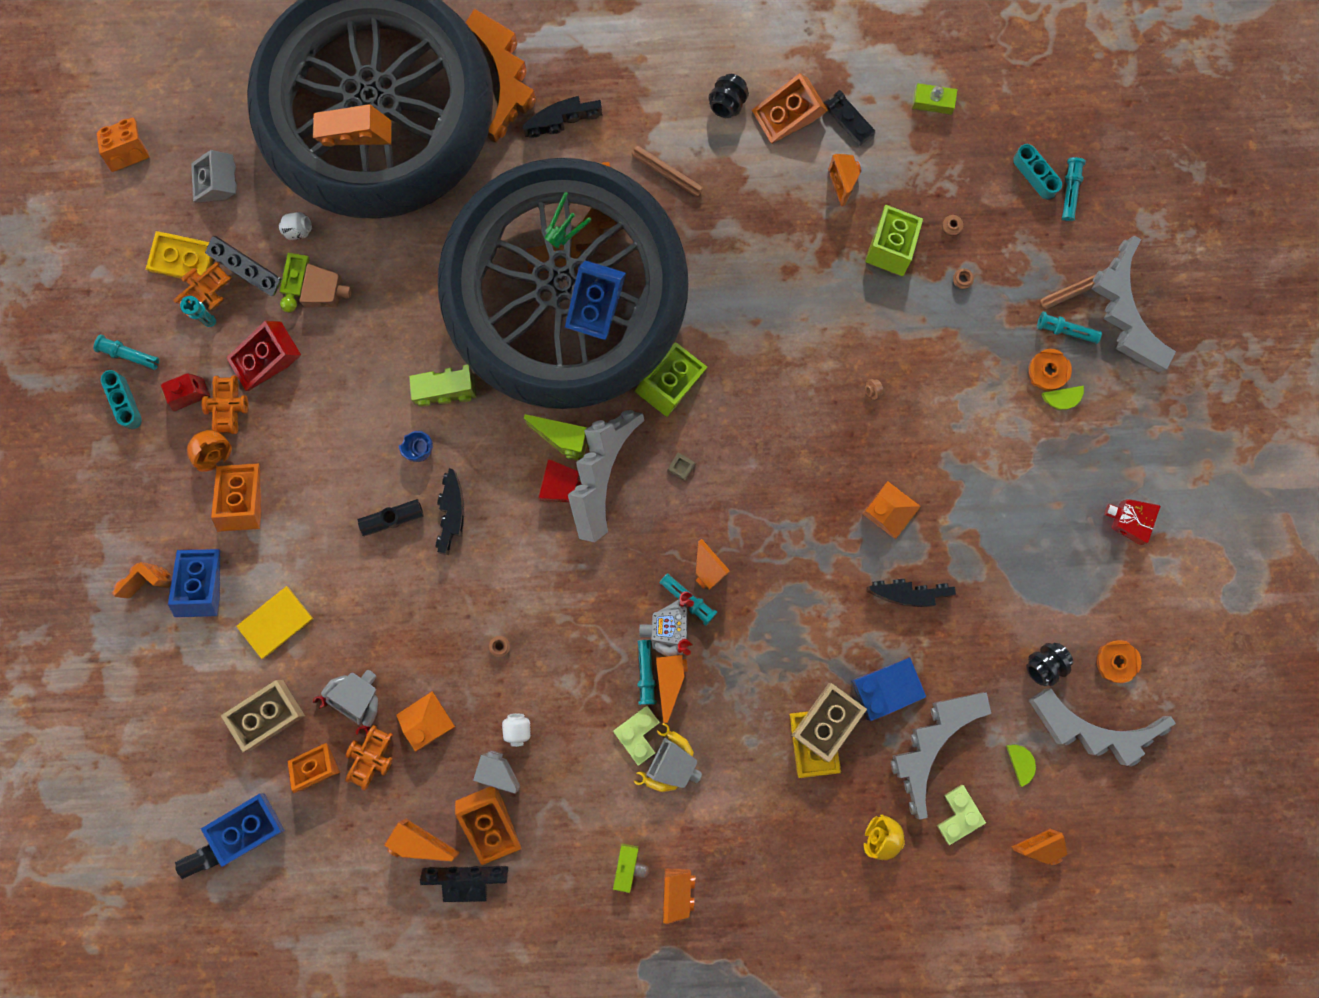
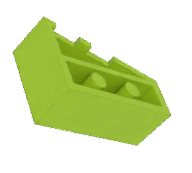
M468 364L463 365V370L452 371V368H447L442 373L432 371L409 376L411 399L419 407L430 406L432 402L449 404L451 400L469 402L472 400L471 398H477L474 372Z

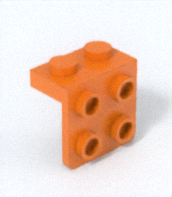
M134 118L122 119L119 123L104 126L97 132L99 154L111 172L150 158L149 152L139 138L137 122Z
M137 563L129 570L130 574L125 579H121L116 583L112 595L129 599L147 580L153 586L169 588L172 582L171 574L165 568H159L154 564Z

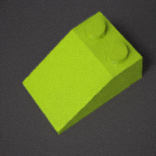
M885 205L865 262L904 276L912 261L923 219Z
M675 342L662 362L650 375L639 383L635 393L668 417L704 373L707 366Z
M524 415L527 426L563 455H566L567 459L578 461V458L582 459L584 457L587 446L584 430L587 427Z

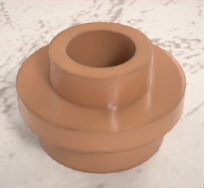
M956 215L947 216L942 223L943 230L948 235L959 234L963 229L962 219ZM950 222H955L957 226L952 227Z
M964 268L957 270L953 276L955 286L960 289L969 288L974 281L972 272ZM960 277H965L966 282H961Z
M870 379L866 382L865 392L868 397L876 400L883 394V387L879 380Z
M496 636L491 639L489 650L492 655L503 657L510 650V642L503 636ZM499 642L504 646L501 651L496 649V645Z

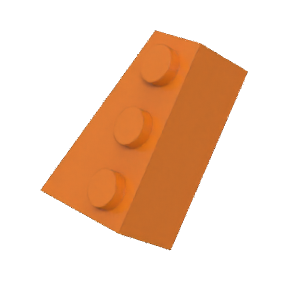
M370 104L314 113L313 138L328 147L334 145H391V120Z

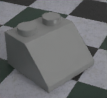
M210 150L191 163L193 202L226 200L236 194L237 184L234 173L236 165L232 154Z
M488 751V753L482 754L473 781L512 793L518 792L521 786L507 759L502 758L503 754L495 751Z

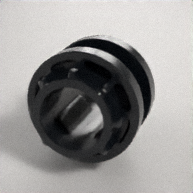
M726 74L719 77L715 83V88L711 90L708 96L711 110L722 118H731L738 115L742 110L743 103L746 102L749 96L747 84L743 78L736 74Z
M1055 642L1053 644L1046 643L1040 648V652L1036 651L1029 655L1026 668L1030 677L1041 686H1054L1059 682V676L1066 677L1071 673L1073 658L1063 645Z

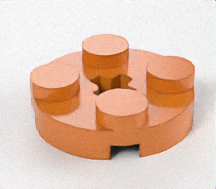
M1045 349L1036 354L1030 361L1028 368L1032 385L1045 391H1054L1064 386L1072 374V366L1069 359L1067 360L1063 356L1064 354L1056 349ZM1048 365L1055 369V372L1051 373V375L1045 371Z
M1122 640L1110 641L1101 646L1096 659L1097 668L1101 676L1114 683L1131 681L1139 673L1142 663L1138 650L1130 645V643ZM1116 656L1124 660V664H1120V668L1114 664Z

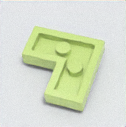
M648 706L644 707L613 731L638 766L655 754V751L643 735L660 722Z
M960 785L944 795L955 815L938 824L937 827L948 845L953 844L986 824L964 785Z

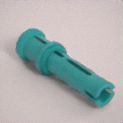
M1072 157L1067 160L1069 167L1068 174L1065 176L1067 188L1062 216L1064 221L1075 220L1079 184L1084 179L1082 171L1086 160L1078 157Z
M187 296L182 299L180 308L183 313L192 319L201 321L207 327H213L216 324L215 316L210 314L206 310L205 305L197 298Z
M1044 311L1037 322L1038 330L1046 329L1053 331L1055 335L1063 333L1094 342L1095 344H1098L1102 337L1101 331L1067 322L1061 316L1057 318L1047 315V312ZM1073 330H1077V331H1080V332L1087 333V335H1086V334H1083V333H1079V332L1073 331Z
M100 334L94 342L93 349L97 353L104 352L114 359L121 357L152 370H156L158 367L154 364H159L160 359L158 357L126 347L119 340L112 341L107 339L105 335Z
M668 573L659 582L678 599L681 594L672 587L673 585L682 593L684 591L689 592ZM693 595L689 598L694 601V605L688 607L689 613L695 614L704 622L703 625L707 626L718 612L709 608L702 598L697 599ZM700 609L707 613V616L704 613H702Z
M638 640L640 681L637 683V687L640 688V701H638V705L657 704L654 693L656 682L653 680L651 640Z

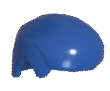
M413 431L405 435L403 443L399 445L401 455L411 462L426 460L433 448L432 439L423 431Z

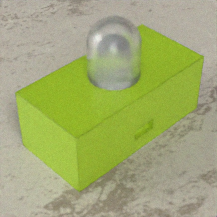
M917 83L914 90L912 109L952 115L955 109L957 89Z
M621 844L613 890L630 893L633 876L645 878L649 875V868L646 865L636 863L638 846Z

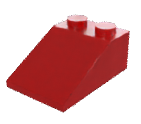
M264 321L226 359L245 391H250L288 368L301 356V353L281 321Z

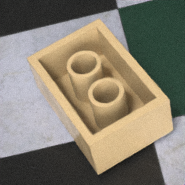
M275 680L221 715L242 752L255 749L305 716L283 680Z
M828 683L791 736L823 760L830 762L867 709L834 684Z

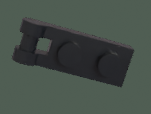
M841 90L834 93L832 99H827L824 102L828 112L859 146L875 134L876 130L846 99ZM838 103L842 106L839 110L835 107Z

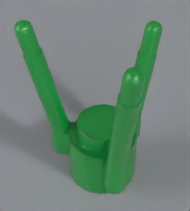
M567 192L563 194L551 223L545 230L547 235L544 238L556 248H559L561 244L565 245L570 238L592 220L590 217L587 218L568 235H566L567 233L564 230L574 218V213L570 214L561 227L555 226L568 196Z

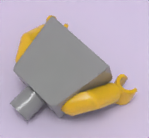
M662 723L663 726L667 727V732L664 734L658 730L657 732L661 737H668V739L664 738L647 774L642 771L636 773L643 776V781L634 780V783L636 785L646 784V787L659 792L674 791L678 787L685 788L688 781L698 783L702 772L694 769L697 760L693 758L694 751L689 742L677 732H671L670 727Z

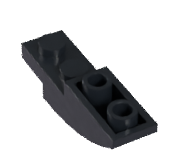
M579 96L556 102L539 111L523 125L525 137L537 138L541 134H558L565 130L564 122L576 123L581 119L593 120L603 116L601 100L580 103Z
M451 468L443 476L442 485L445 486L443 493L439 494L437 505L440 506L439 509L447 512L446 515L442 516L440 527L443 530L441 536L438 535L435 545L438 548L437 552L444 555H449L453 535L462 537L465 515L461 484L457 473Z
M895 579L893 584H885V581H874L872 586L867 587V592L880 599L912 607H932L936 605L935 598L956 595L955 587H949L948 583L936 584V588L928 589L927 585L915 586V590H913L912 582H906L905 579Z

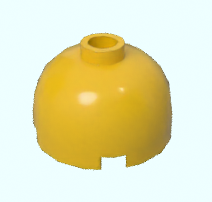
M881 815V817L875 816L866 829L865 836L869 837L867 844L864 843V850L869 857L879 860H890L903 849L905 844L902 827L894 819L885 815Z

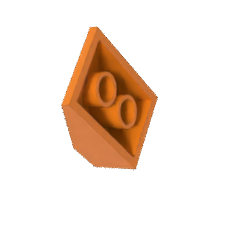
M801 73L752 109L753 114L772 144L811 124L828 111L810 80Z
M259 463L217 466L211 519L217 532L260 529L261 488Z
M682 655L656 658L663 723H668L684 679V672H688L687 659H682Z
M487 787L455 801V815L481 866L521 850V845L508 811L496 787Z
M408 819L398 822L384 845L389 848L387 851L395 857L453 861L460 854L459 851Z
M665 868L663 923H671L690 917V911H694V898L690 897L691 889H695V875H691V869Z

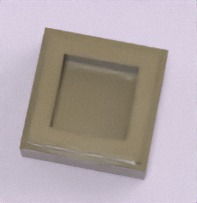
M678 452L667 471L685 481L696 463Z

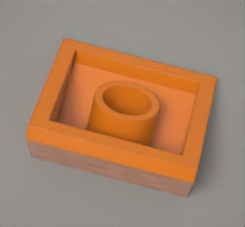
M327 743L288 760L291 790L293 793L303 791L340 773Z

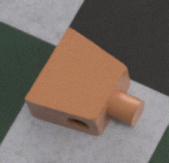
M307 264L299 302L304 307H337L339 297L350 299L352 288L342 285L343 279L339 274Z

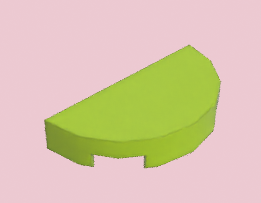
M1084 385L1044 392L1041 395L1044 401L1056 410H1068L1075 407L1081 401L1084 394Z
M1016 744L1006 745L1019 785L1023 787L1035 775V759L1031 752L1023 746Z

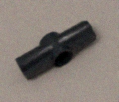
M416 499L392 508L387 507L380 512L357 520L362 536L365 537L389 528H396L401 524L424 517L419 500ZM394 513L395 520L392 523H387V515Z
M206 845L196 850V853L175 862V869L181 879H184L220 863L210 845Z

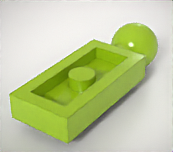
M287 254L280 293L286 295V297L281 299L280 307L287 313L293 312L296 309L297 302L294 297H300L306 267L310 260L306 255Z

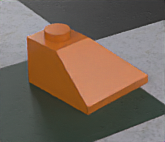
M834 154L828 172L842 207L846 205L858 181L861 166L858 161H855L853 155Z
M887 481L862 514L896 539L921 506Z
M700 539L697 545L695 572L697 579L695 581L703 590L705 588L711 590L728 575L730 570L709 546Z
M433 691L396 715L404 735L415 752L420 751L455 727Z
M1048 829L1012 846L1014 851L1050 865L1062 862V858L1068 855L1063 833L1053 829Z

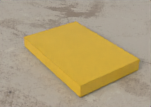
M156 231L145 270L182 279L187 272L196 267L197 273L201 276L213 263V258L205 253L209 242Z
M286 586L236 627L260 658L265 659L311 622L313 617L291 589Z
M808 711L789 714L792 733ZM792 737L798 778L841 773L838 751L830 762H826Z

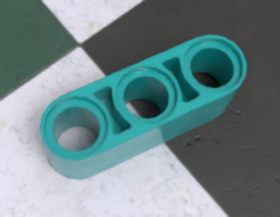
M1030 144L1022 145L1014 155L1013 162L1043 199L1050 200L1054 198L1062 187L1061 179L1034 146ZM1021 154H1026L1029 159H1024ZM1034 169L1039 170L1041 175L1036 174ZM1047 185H1051L1054 190H1049Z
M114 370L105 371L101 375L100 380L116 421L128 429L138 428L141 425L142 418L127 380ZM117 377L116 383L111 385L112 379ZM121 396H124V401L121 404H119V398ZM132 414V419L126 423V417Z

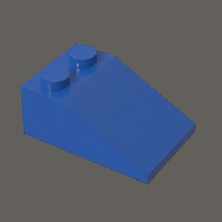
M585 260L578 269L565 328L606 340L626 273Z
M220 549L177 550L168 606L173 616H217L220 600Z
M910 657L851 680L860 704L867 709L864 713L867 721L875 720L926 698Z
M265 793L254 796L200 828L221 867L285 831Z

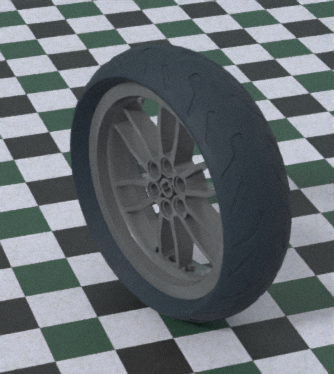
M297 0L276 19L258 46L249 73L247 102L251 129L261 154L271 170L286 186L309 203L324 210L354 218L377 219L404 215L433 203L454 188L468 173L479 156L489 132L493 110V88L490 69L477 38L463 19L442 0ZM373 29L374 46L371 65L362 66L358 55L355 31ZM379 29L404 32L422 41L402 54L385 72L381 73L382 48ZM349 34L350 50L357 72L353 76H348L331 64L314 58V55L333 40ZM432 49L438 56L437 60L420 71L398 79L410 64L428 50ZM314 67L331 75L341 82L340 87L321 85L305 80L308 69ZM445 68L450 85V98L444 110L420 100L399 96L423 84L441 69ZM368 77H373L371 81H365ZM386 85H392L390 88L384 89ZM299 87L317 95L343 101L325 111L370 104L390 120L413 134L430 141L427 147L415 157L395 167L393 164L391 145H384L387 169L371 172L369 168V145H360L362 172L340 169L319 158L320 155L334 146H324L319 142L309 149L304 143L303 139L313 133L314 117L297 129L293 116L292 102ZM351 89H356L355 92L348 93ZM388 104H394L393 107L386 108ZM402 110L415 111L439 119L435 129L430 131L411 122L401 113Z
M549 158L532 161L516 166L485 184L471 197L455 218L445 239L438 269V298L441 314L447 332L463 360L480 378L499 392L518 401L544 408L571 409L592 406L611 400L638 385L654 371L671 349L681 328L688 300L689 283L685 252L680 237L663 207L646 189L629 176L606 165L575 158ZM565 192L568 193L564 203L565 220L570 216V204H578L600 211L617 223L599 236L578 259L571 257L572 238L564 245V250L554 251L552 244L544 238L550 256L549 260L545 263H542L523 249L501 240L504 230L509 223L537 207L540 212L542 234L545 237L547 235L545 231L547 229L545 205L560 203ZM571 222L566 227V235L572 231ZM624 229L632 239L633 244L613 258L599 263V265L611 268L635 250H638L645 274L643 293L640 299L621 291L620 299L634 304L635 309L630 320L625 321L615 315L612 322L627 328L622 341L613 349L589 361L587 359L585 335L578 332L582 363L564 365L560 337L563 317H567L569 309H562L560 304L563 300L571 301L577 277L574 273L575 269L585 260L588 261L602 244ZM502 247L521 256L534 266L532 274L510 271L493 264L492 261L497 248L500 249ZM560 258L567 261L566 265L562 268L555 265L556 261ZM488 269L511 279L537 284L536 290L512 301L493 317H488L482 295V281ZM540 272H549V278L540 280L538 278ZM563 279H565L568 286L561 288L559 281L563 282ZM544 292L552 293V298L549 301L541 300V295ZM537 301L540 306L531 317L508 337L502 339L495 330L494 324L515 309ZM551 308L556 310L554 332L557 355L556 365L528 358L510 346L511 342L531 329Z

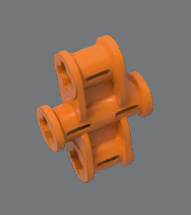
M219 262L210 266L201 276L197 273L196 267L187 272L182 277V281H186L190 286L173 301L180 304L183 298L193 296L203 304L206 302L210 311L219 306L224 301V298L219 297L216 292L232 279L231 275H227L220 268Z
M236 375L225 378L214 376L212 382L213 398L203 396L202 411L204 415H209L212 412V430L219 433L231 432L232 434H237L238 412L248 413V398L246 395L238 397L239 382Z
M373 725L363 745L353 740L345 757L348 759L351 757L355 761L346 776L345 782H352L365 791L376 770L380 771L381 775H386L393 758H386L383 755L393 738L392 733L387 734Z

